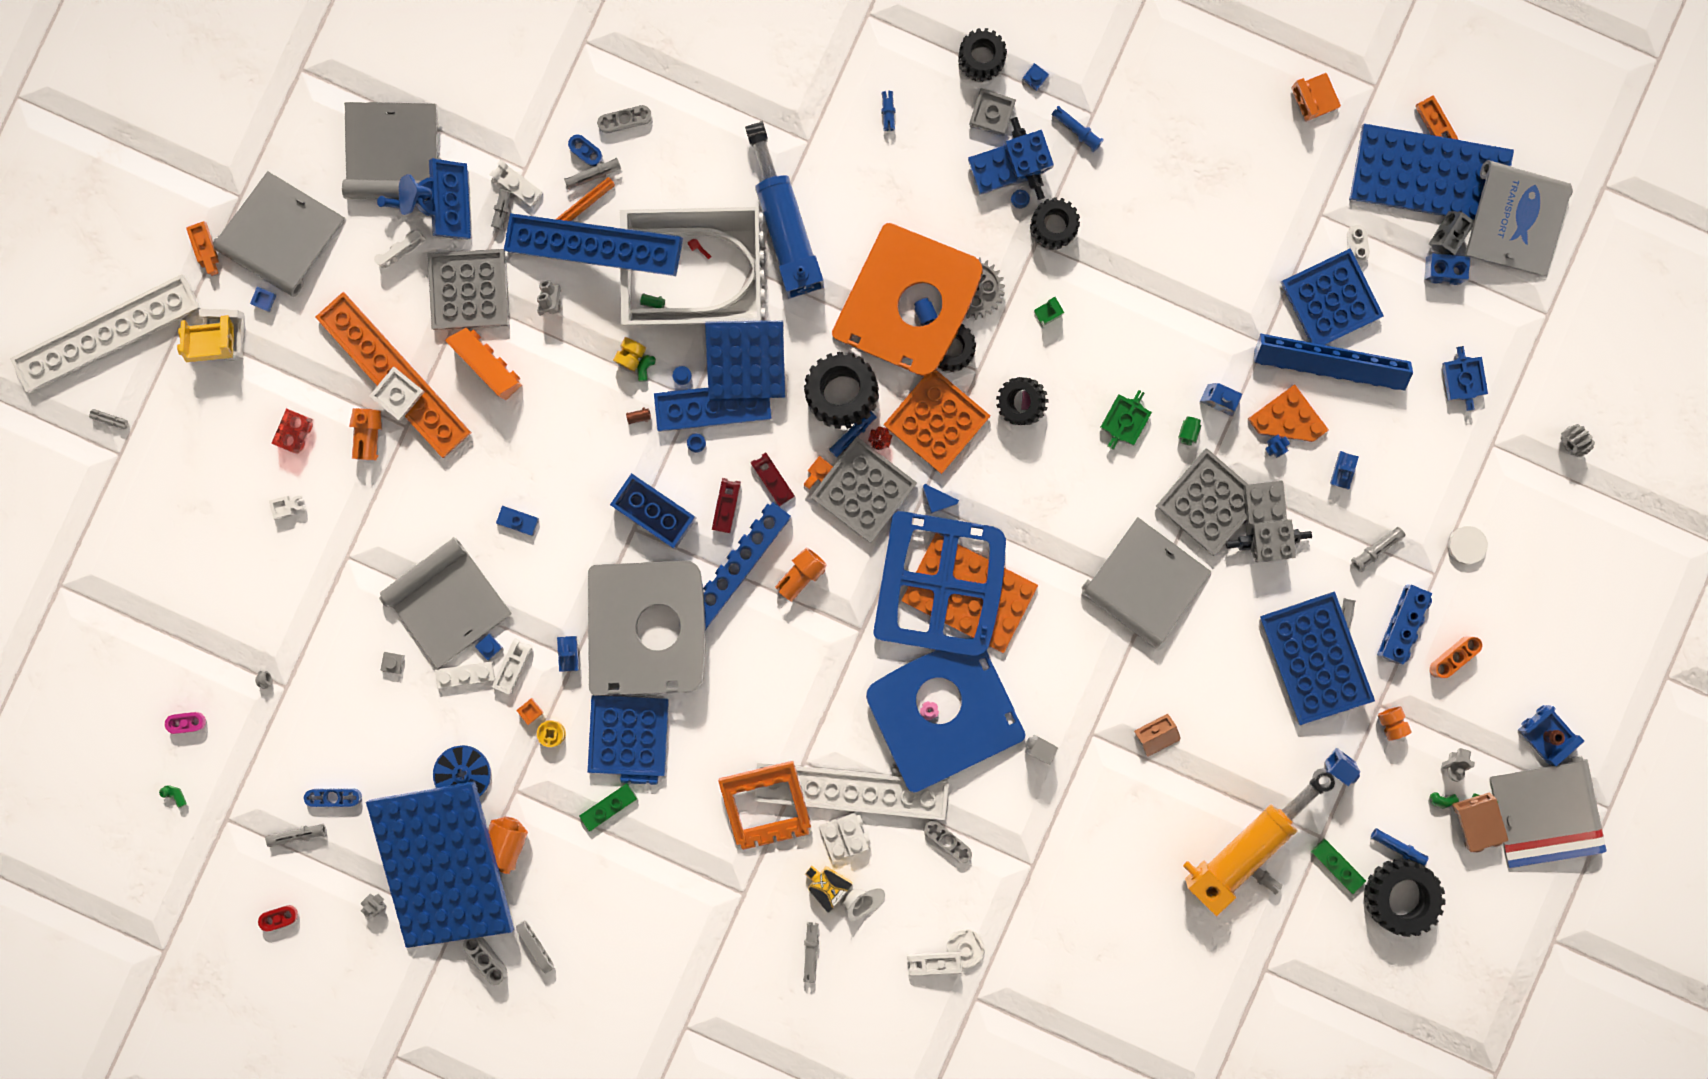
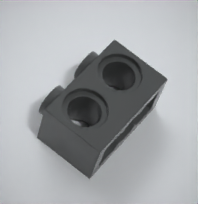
M1448 211L1429 245L1441 254L1456 255L1472 229L1474 220L1463 212Z

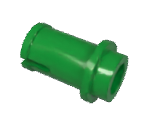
M642 293L640 305L653 308L665 307L666 300L662 296L656 297Z

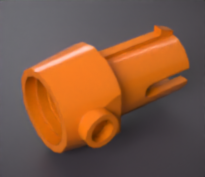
M352 408L349 427L354 428L352 459L376 461L379 456L377 455L378 430H382L381 410Z
M807 547L792 559L793 567L775 586L779 593L791 602L811 580L816 582L820 575L825 572L827 566L820 556Z

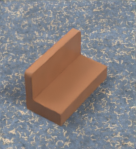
M1169 714L1134 731L1147 757L1181 740L1178 728Z

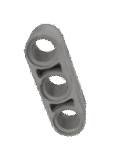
M483 937L472 938L477 942V948H473L470 946V939H465L463 949L484 978L491 985L500 984L507 977V968ZM481 956H488L489 963H484L481 960ZM493 971H499L501 974V978H495L493 976Z

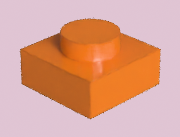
M530 698L516 710L527 725H530L544 713L533 698Z

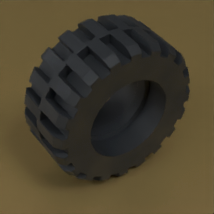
M842 351L837 352L835 356H832V353L827 354L826 359L820 358L816 361L818 364L816 367L814 365L811 366L809 369L810 375L807 374L805 377L804 392L808 406L816 419L820 422L823 421L824 425L828 427L834 425L835 429H841V426H846V429L852 428L851 424L854 423L858 426L862 424V419H868L871 416L870 411H875L877 407L879 387L875 373L868 362L865 363L864 359L860 356L855 358L854 353L848 352L847 355H844ZM842 376L851 377L859 383L860 390L857 396L849 403L836 405L825 399L824 390L828 383L835 378Z
M1394 859L1393 862L1388 860L1383 863L1384 867H1376L1374 869L1375 875L1370 874L1368 877L1370 884H1365L1364 889L1368 892V895H1364V901L1368 903L1366 908L1368 913L1372 914V919L1391 933L1400 934L1403 937H1410L1411 934L1415 937L1422 934L1421 931L1427 933L1431 930L1430 926L1432 924L1435 926L1438 924L1439 920L1437 918L1439 915L1443 916L1444 910L1441 908L1442 905H1446V899L1442 898L1445 890L1440 886L1441 881L1437 876H1434L1432 870L1406 859ZM1412 880L1419 889L1418 904L1411 912L1398 915L1392 911L1390 906L1391 891L1399 882Z

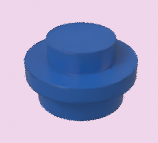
M1016 190L1011 196L1012 205L1018 209L1027 207L1030 202V196L1025 190Z
M679 366L673 371L672 377L678 385H686L691 381L692 374L687 367Z
M695 433L688 437L687 447L690 451L698 453L704 450L706 440L701 434Z

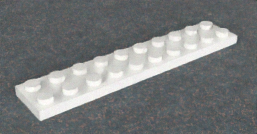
M180 274L11 357L10 360L25 392L31 393L198 311L201 307L186 276Z
M757 762L756 769L777 764ZM795 766L806 807L945 820L949 781L941 780L914 793L907 789L902 776ZM781 782L754 790L753 801L795 805L788 782Z

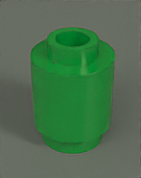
M1186 416L1178 439L1181 440L1180 443L1192 446V443H1197L1202 427L1200 419Z

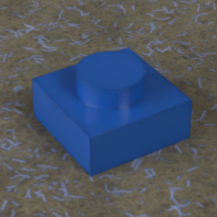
M1034 63L1022 80L1037 91L1049 77V74Z
M256 287L250 304L270 312L277 295Z
M491 633L475 646L487 661L503 648Z

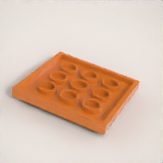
M936 370L921 379L883 426L942 474L991 415Z

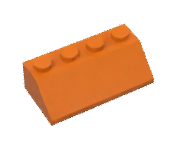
M464 328L448 337L445 341L502 399L507 400L522 386L519 382L521 378L513 370L510 372L506 368L508 364L501 357L496 358L492 354L494 350L487 343L484 345L480 341L482 337L474 329L470 331Z

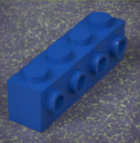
M1412 584L1404 586L1377 656L1402 665L1409 660L1411 655L1410 648L1417 641V631L1425 621L1424 614L1426 609L1431 606V596L1433 593Z

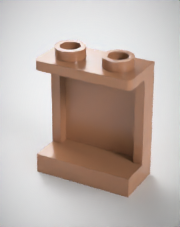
M1490 792L1452 804L1454 812L1459 817L1466 840L1464 845L1471 853L1481 852L1484 848L1500 846L1503 842L1509 841L1497 799Z

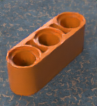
M1467 636L1461 638L1431 663L1429 667L1431 675L1437 678L1450 677L1482 650V641L1478 637ZM1470 640L1473 642L1474 645L1471 650L1468 648V642ZM1455 653H1458L1459 659L1457 662L1453 660V655ZM1441 664L1444 667V672L1442 674L1438 672V668Z

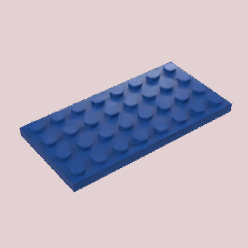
M1364 123L1361 129L1349 200L1446 216L1448 211L1463 212L1472 220H1475L1486 181L1480 177L1482 165L1487 160L1511 166L1514 149Z

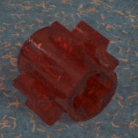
M878 426L876 430L871 429L868 442H871V446L874 449L882 450L885 447L889 448L893 435L889 434L887 428Z

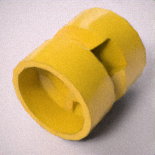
M624 337L620 345L621 351H617L613 361L635 372L640 363L638 358L643 357L647 348L628 337Z

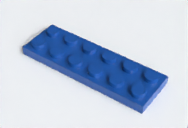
M708 387L653 393L658 432L772 420L770 398L708 399Z

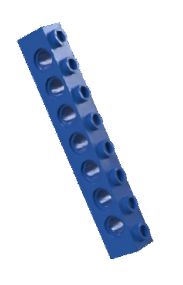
M774 502L771 505L767 504L761 511L763 516L760 520H754L749 527L752 529L748 535L744 534L738 541L740 546L737 550L733 549L726 557L728 562L725 566L721 564L714 573L717 575L713 581L709 580L703 587L705 590V631L792 518L791 515ZM768 518L775 521V525L771 529H767L764 526V522ZM757 533L763 536V541L760 544H754L752 540L753 536ZM744 549L751 551V557L747 560L741 557V552ZM732 564H737L740 568L739 573L736 575H732L729 571ZM721 579H725L728 582V587L725 590L718 588V582ZM710 594L716 597V603L712 606L706 602V598Z

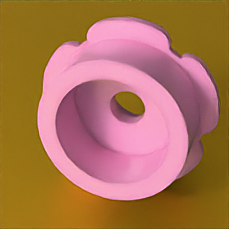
M924 702L922 708H920L921 716H924L926 720L936 718L939 714L938 705L934 702Z

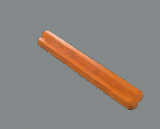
M607 177L556 219L572 221L611 190L615 183L610 177Z

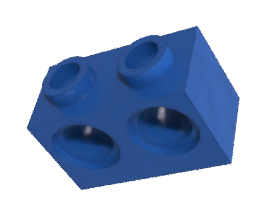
M1432 253L1426 257L1424 280H1431V283L1440 284L1444 281L1450 282V285H1461L1469 280L1470 257ZM1435 265H1437L1440 268V273H1437L1435 271ZM1454 267L1459 269V275L1454 273Z
M1336 747L1325 760L1328 771L1348 787L1351 783H1356L1360 778L1361 771L1356 761Z

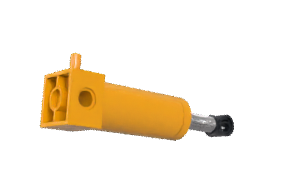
M1317 769L1313 773L1309 785L1293 798L1283 810L1277 809L1270 804L1210 863L1204 860L1195 868L1189 861H1186L1183 867L1190 873L1185 878L1188 889L1217 917L1236 899L1234 892L1275 854L1291 836L1298 832L1292 820L1319 794L1322 795L1324 792L1334 788L1335 778L1327 769ZM1322 776L1328 777V781L1325 784H1320L1319 779Z

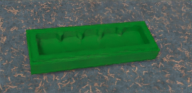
M626 783L579 815V817L590 832L637 800L638 797L630 785Z
M1325 838L1311 851L1351 894H1354L1366 882L1358 871Z

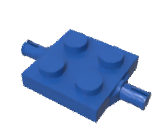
M1464 346L1456 347L1458 358L1454 361L1442 363L1448 401L1456 399L1465 400L1466 411L1475 410L1473 398L1488 394L1482 356L1475 358L1466 357Z

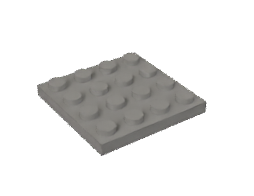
M504 249L427 253L432 330L509 326Z
M856 437L810 497L869 543H872L916 486L917 482L859 437Z
M1205 448L1155 506L1212 556H1215L1247 519L1243 485H1248V483L1209 449Z

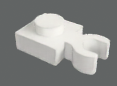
M296 495L290 500V496H283L268 500L272 518L279 519L294 515L293 509L304 510L306 508L305 505H297V501L304 497Z

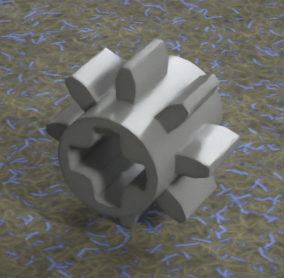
M370 893L360 903L363 906L360 911L366 917L370 915L375 917L385 907L382 904L385 899L379 893L375 896Z

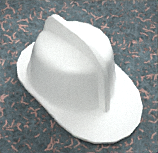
M860 888L853 889L842 899V904L847 910L848 919L856 921L862 916L878 909L885 899V891L882 888H873L868 891Z

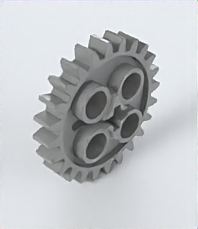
M986 260L984 264L981 263L983 268L982 276H986V278L979 284L974 295L975 298L980 300V305H970L967 319L974 315L975 320H977L978 314L985 318V312L991 315V308L998 309L996 302L1002 303L1003 301L999 296L1005 295V292L1000 290L1005 288V284H1000L1004 277H998L1000 270H993L995 264L990 267L988 266L989 260ZM989 283L993 290L987 292L983 289V285Z

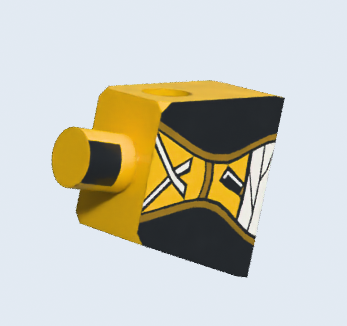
M811 865L805 872V875L812 880L808 890L828 913L852 886L850 879L828 866H825L819 872Z

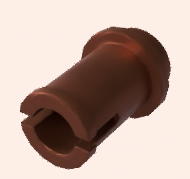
M643 407L642 410L627 412V422L629 425L641 421L648 422L651 419L649 408L645 409Z
M1548 730L1544 732L1543 739L1557 746L1564 742L1565 735L1559 730Z

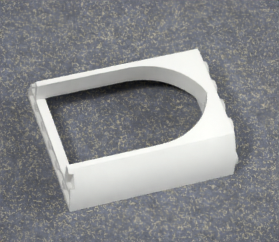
M759 207L619 210V224L622 229L673 236H711L720 238L737 247L747 257L753 268L744 287L736 295L723 303L697 308L631 309L630 270L620 269L621 325L705 324L706 321L765 320V308H762V304H766L765 289H762V285H766L764 270H762V266H765L764 251H761V247H765L764 233L761 232L763 212L759 213Z

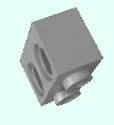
M1035 734L1033 737L1029 736L1024 746L1026 747L1025 751L1029 755L1048 765L1051 764L1059 749L1056 745Z

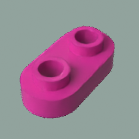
M200 712L173 714L166 718L164 725L165 729L172 734L194 732L204 728L206 719ZM195 718L199 721L197 725L194 723ZM176 720L179 721V726H178V727H176V725H175V721H176Z

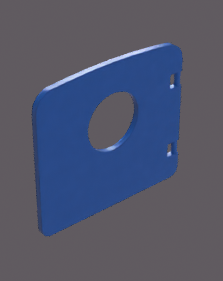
M935 650L873 682L866 692L867 703L909 791L914 793L1022 742L1026 736L987 650L978 656ZM985 658L989 669L983 670L979 660ZM930 679H947L960 692V710L947 723H931L924 719L917 709L916 697L918 690ZM1009 712L1015 721L1010 725L1005 717V714Z

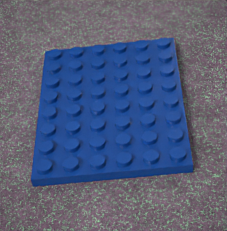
M475 782L366 801L406 948L506 934L514 931Z

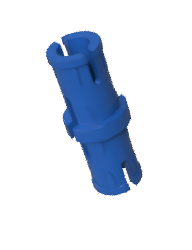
M888 90V98L886 91L881 92L883 104L881 114H883L884 131H889V123L891 131L896 129L894 92Z

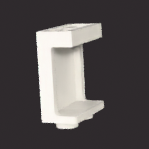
M199 309V316L204 318L203 325L220 323V316L229 315L234 325L233 358H226L224 360L236 361V358H243L245 313L238 309Z

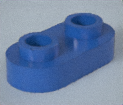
M579 134L570 137L568 147L578 158L592 167L602 162L603 154L601 150L588 139ZM581 143V148H576V144ZM592 155H597L595 160L590 159Z

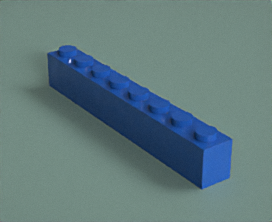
M1260 333L1254 350V362L1260 365L1350 380L1355 383L1382 386L1393 390L1406 391L1413 375L1411 361Z

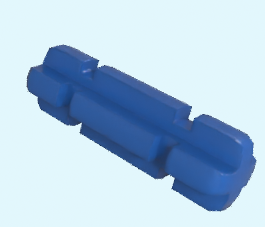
M621 774L620 782L657 785L658 776Z

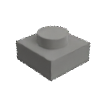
M384 652L380 671L401 674L404 655Z

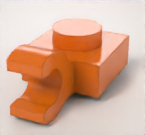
M819 456L807 470L811 476L804 482V486L810 490L817 480L822 482L833 466Z

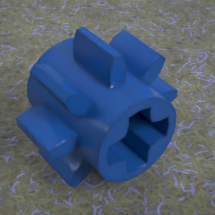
M1278 434L1266 442L1268 447L1265 450L1269 456L1274 454L1278 458L1289 451L1287 446L1290 443L1286 436L1281 438Z

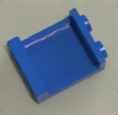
M1542 705L1536 710V714L1532 718H1527L1521 723L1522 726L1518 731L1548 765L1557 766L1585 741L1580 735H1575L1557 715L1554 706ZM1548 730H1559L1565 735V740L1561 745L1556 746L1546 742L1543 739V734Z

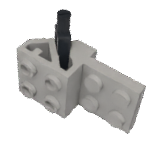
M1283 480L1243 485L1247 523H1245L1246 536H1239L1238 540L1226 541V548H1238L1239 551L1251 550L1254 561L1258 563L1296 558L1295 544L1300 543L1302 539H1312L1313 535L1311 530L1300 532L1299 529H1293L1292 519H1287Z

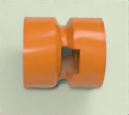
M1401 706L1387 709L1377 715L1381 725L1386 727L1384 733L1388 741L1397 740L1412 733L1409 723L1404 721L1406 716Z

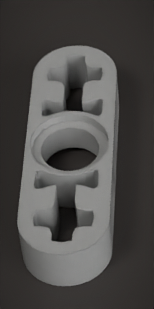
M639 105L603 114L598 118L597 125L601 132L608 134L648 124L652 119V113L648 106ZM641 111L648 113L645 115V119H642L641 116H638L641 115ZM631 113H634L635 116H638L635 117L637 121H634V118ZM622 115L630 116V121L627 124L620 123ZM613 117H616L618 126H615ZM604 120H608V122H613L608 125V128H605V126L602 125L604 124Z
M929 820L926 822L924 831L930 839L959 862L965 863L971 859L972 851L967 844L938 821ZM936 824V829L940 833L942 830L945 831L941 834L939 840L936 839L938 835L935 832L929 833V825L934 826ZM945 836L953 838L954 842L951 846L943 845L942 840ZM957 842L960 843L958 848L961 850L967 849V857L962 856L960 858V853L956 849L954 852L951 851L956 847Z
M524 920L518 924L516 930L540 969L545 974L554 969L553 961L528 922Z

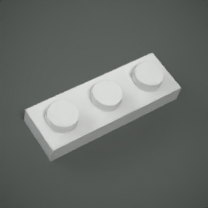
M491 661L435 669L437 689L494 681V663Z

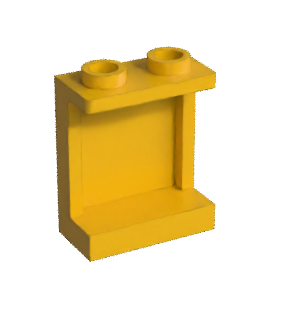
M229 315L220 316V323L189 326L186 320L181 321V328L178 329L180 344L177 345V351L179 355H182L186 363L233 358L234 325Z

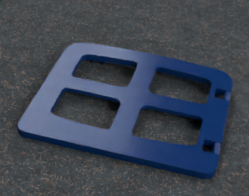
M905 511L895 512L891 522L873 630L874 637L882 641L971 656H978L984 653L990 644L1001 595L1006 552L1004 533L994 526ZM912 519L924 520L923 526L912 525ZM971 528L982 529V536L972 535ZM915 530L941 533L944 536L939 570L935 575L910 572L904 569L909 542ZM960 537L983 540L989 543V564L986 583L982 584L954 578L953 569L958 539ZM906 585L933 591L934 600L927 632L904 629L898 626V604L901 586ZM951 594L972 596L983 600L979 623L973 639L951 637L943 633L948 599Z

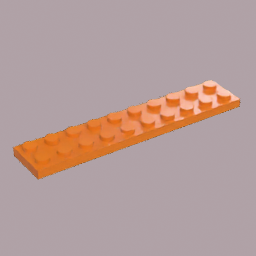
M342 292L315 316L377 386L389 371L395 367L425 391L405 417L442 458H445L472 433L345 292Z

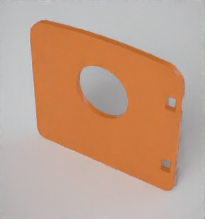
M886 223L881 228L832 329V335L842 343L853 346L921 376L930 375L937 370L964 321L983 274L982 264L979 259L970 254L893 223ZM924 283L934 286L942 296V309L939 316L930 324L919 327L912 326L902 320L898 309L899 300L909 287ZM852 335L861 338L859 344L850 340ZM904 357L913 360L911 366L902 363Z

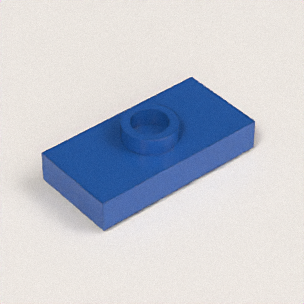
M502 505L496 524L533 536L539 518Z

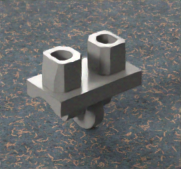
M551 280L540 282L539 288L541 293L537 296V313L541 316L546 312H549L551 315L561 310V303L559 302L560 285H553Z
M1459 748L1457 752L1449 753L1448 760L1442 762L1441 768H1448V777L1452 781L1459 782L1463 780L1465 771L1474 768L1475 761L1470 760L1472 751Z

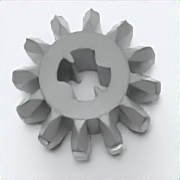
M1575 424L1567 427L1561 433L1562 445L1566 447V450L1570 451L1571 455L1576 457L1587 455L1594 448L1595 441L1592 439L1593 436L1590 435L1584 426Z

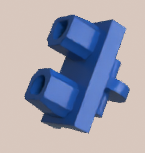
M1339 451L1330 485L1349 490L1359 456Z
M577 636L557 637L559 672L579 671Z

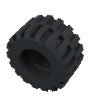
M977 28L975 33L973 30L970 31L969 35H966L960 44L958 63L961 65V71H965V76L968 78L972 76L974 81L977 78L980 79V82H984L986 78L988 81L992 80L993 76L997 77L1005 64L1007 55L1006 43L1002 41L1000 34L996 36V31L992 30V32H989V28H985L984 31H981V28ZM984 47L991 51L993 59L987 63H980L973 58L971 52L976 48Z
M1053 197L1052 200L1046 199L1044 203L1041 202L1033 213L1030 221L1032 237H1036L1035 241L1037 243H1042L1044 248L1048 246L1049 249L1053 250L1054 247H1057V249H1061L1062 246L1066 247L1072 242L1078 232L1080 215L1076 213V207L1072 208L1070 201L1068 203L1064 202V198L1057 200V197ZM1048 215L1060 216L1065 222V230L1060 233L1049 231L1044 224L1045 217Z
M964 324L961 325L955 337L963 345L962 353L957 357L945 355L938 369L941 368L945 372L960 371L972 361L976 351L975 336L971 334L969 328L964 327Z
M1027 377L1011 378L1009 382L1002 384L1004 387L998 390L1000 396H996V400H999V404H996V406L1000 408L999 414L1004 416L1003 419L1005 421H1009L1013 425H1032V423L1038 422L1039 418H1043V412L1048 409L1045 405L1049 403V399H1046L1047 391L1043 390L1044 386L1039 384V381ZM1021 390L1027 391L1031 399L1030 406L1024 413H1020L1014 405L1015 396Z

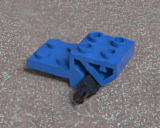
M1018 117L1010 119L1014 129L1011 132L1013 139L1005 141L1004 146L968 157L967 160L979 195L1011 184L1017 185L1028 181L1030 188L1035 190L1037 200H1042L1045 196L1042 190L1044 183L1041 174L1054 167L1042 129L1027 134L1025 128H1021Z

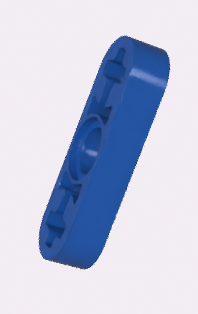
M314 788L306 791L303 800L310 807H352L361 802L362 793L356 788ZM330 792H334L338 796L335 803H331L328 800ZM352 792L353 796H356L353 802L351 799L343 800V796L351 795ZM314 793V796L323 795V799H317L313 803V799H310L309 796Z

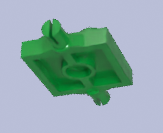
M1141 390L1137 391L1133 399L1118 394L1100 426L1101 429L1112 436L1107 445L1108 448L1111 447L1114 450L1118 441H1124L1132 446L1135 445L1152 414L1151 411L1144 408L1140 403L1145 394Z

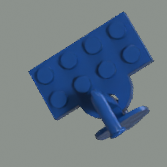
M432 158L429 160L430 178H425L416 183L412 175L407 174L401 177L399 181V200L385 198L384 196H380L377 200L379 207L399 208L402 215L411 214L416 205L418 210L424 215L432 217V236L464 240L471 239L467 163Z

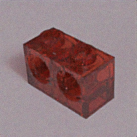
M286 408L271 444L299 454L305 447L307 433L309 434L313 428V419ZM300 418L301 425L296 428L295 421ZM290 436H292L294 441L289 446L287 444V440Z

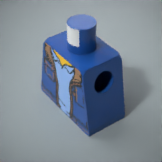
M1220 383L1207 384L1199 402L1233 417L1241 400L1242 393Z

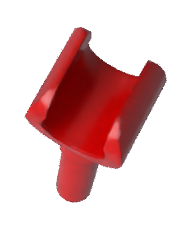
M693 238L687 242L692 251L698 248L708 260L712 257L703 249L697 239Z

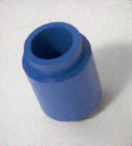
M923 298L914 303V311L921 326L930 324L938 317L932 302L928 298Z

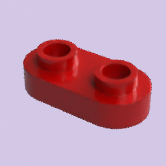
M285 905L266 911L259 916L258 926L266 932L288 926L297 920L298 911L292 905ZM287 911L291 913L290 918L286 916ZM268 917L272 918V924L268 922Z

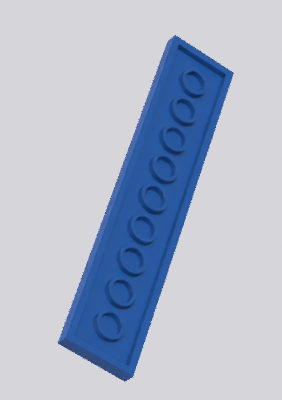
M510 213L504 251L677 277L683 238L680 236Z

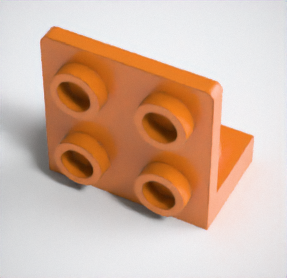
M1327 73L1306 81L1304 78L1299 79L1291 87L1305 122L1341 107Z

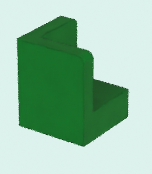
M1056 296L1034 310L1042 327L1062 317L1065 313Z

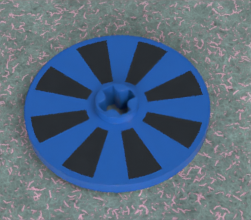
M458 745L445 750L438 757L433 768V781L436 788L475 782L479 797L487 790L491 780V767L486 756L478 749L468 745ZM460 769L462 771H466L464 779L462 777H458Z

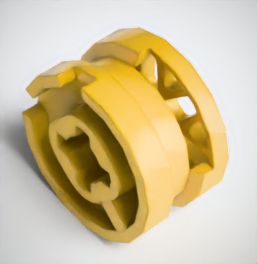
M556 720L545 721L537 729V739L539 743L546 747L560 745L566 736L564 726Z

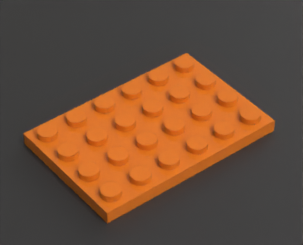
M935 533L916 573L928 575L938 573L944 540L943 536ZM957 544L953 576L958 580L984 584L987 581L989 560ZM1004 568L999 606L989 644L990 647L1002 653L1005 652L1038 587L1034 582ZM908 586L901 601L931 616L934 593L930 589ZM951 594L948 599L945 624L974 638L983 600L972 596Z

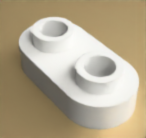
M1354 225L1346 233L1348 249L1351 248L1358 264L1369 258L1370 248L1365 227ZM1355 231L1360 232V237L1355 235ZM1358 250L1363 251V256L1358 254Z

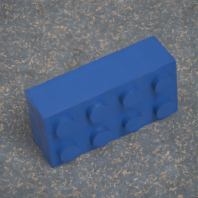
M632 473L610 503V506L674 549L678 547L697 519L696 516Z

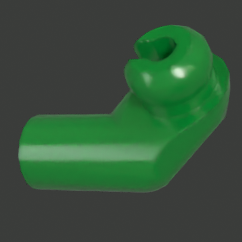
M645 355L640 360L637 367L639 382L648 381L647 369L656 363V358L653 355Z
M166 785L159 790V795L162 798H173L178 808L187 804L180 788Z
M1434 792L1429 796L1433 806L1441 809H1446L1452 806V804L1459 802L1456 794L1444 798L1438 792Z

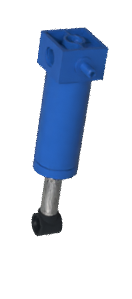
M760 121L744 126L749 143L754 147L764 178L763 181L755 186V191L777 257L787 297L791 299L823 289L824 280L816 255L813 254L790 178L787 175L777 176L767 146L768 136L764 123Z

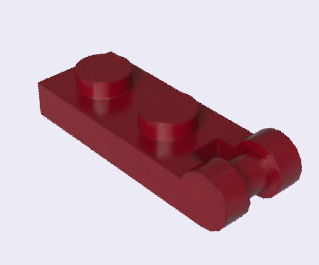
M765 452L761 455L762 457L757 460L754 459L750 463L780 507L793 499L795 495ZM767 463L769 468L762 471L760 467Z
M722 478L711 530L731 534L741 481L735 480L733 482L728 481L727 478ZM727 488L733 489L732 495L726 494Z

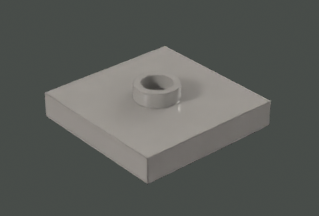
M980 88L969 126L1005 137L1016 99Z

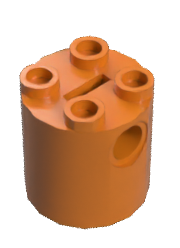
M505 816L491 820L488 832L499 871L510 874L511 870L516 869V862L522 852L528 831L519 820Z

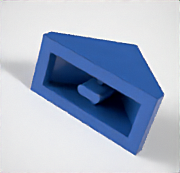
M924 484L922 488L931 514L955 506L959 502L958 499L927 484Z

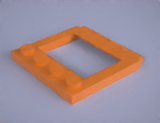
M794 761L718 779L736 845H741L742 850L756 847L755 841L758 842L759 846L774 843V836H776L777 842L792 839V832H795L796 838L810 834L809 828H811L812 824ZM781 782H788L798 817L743 829L734 794Z

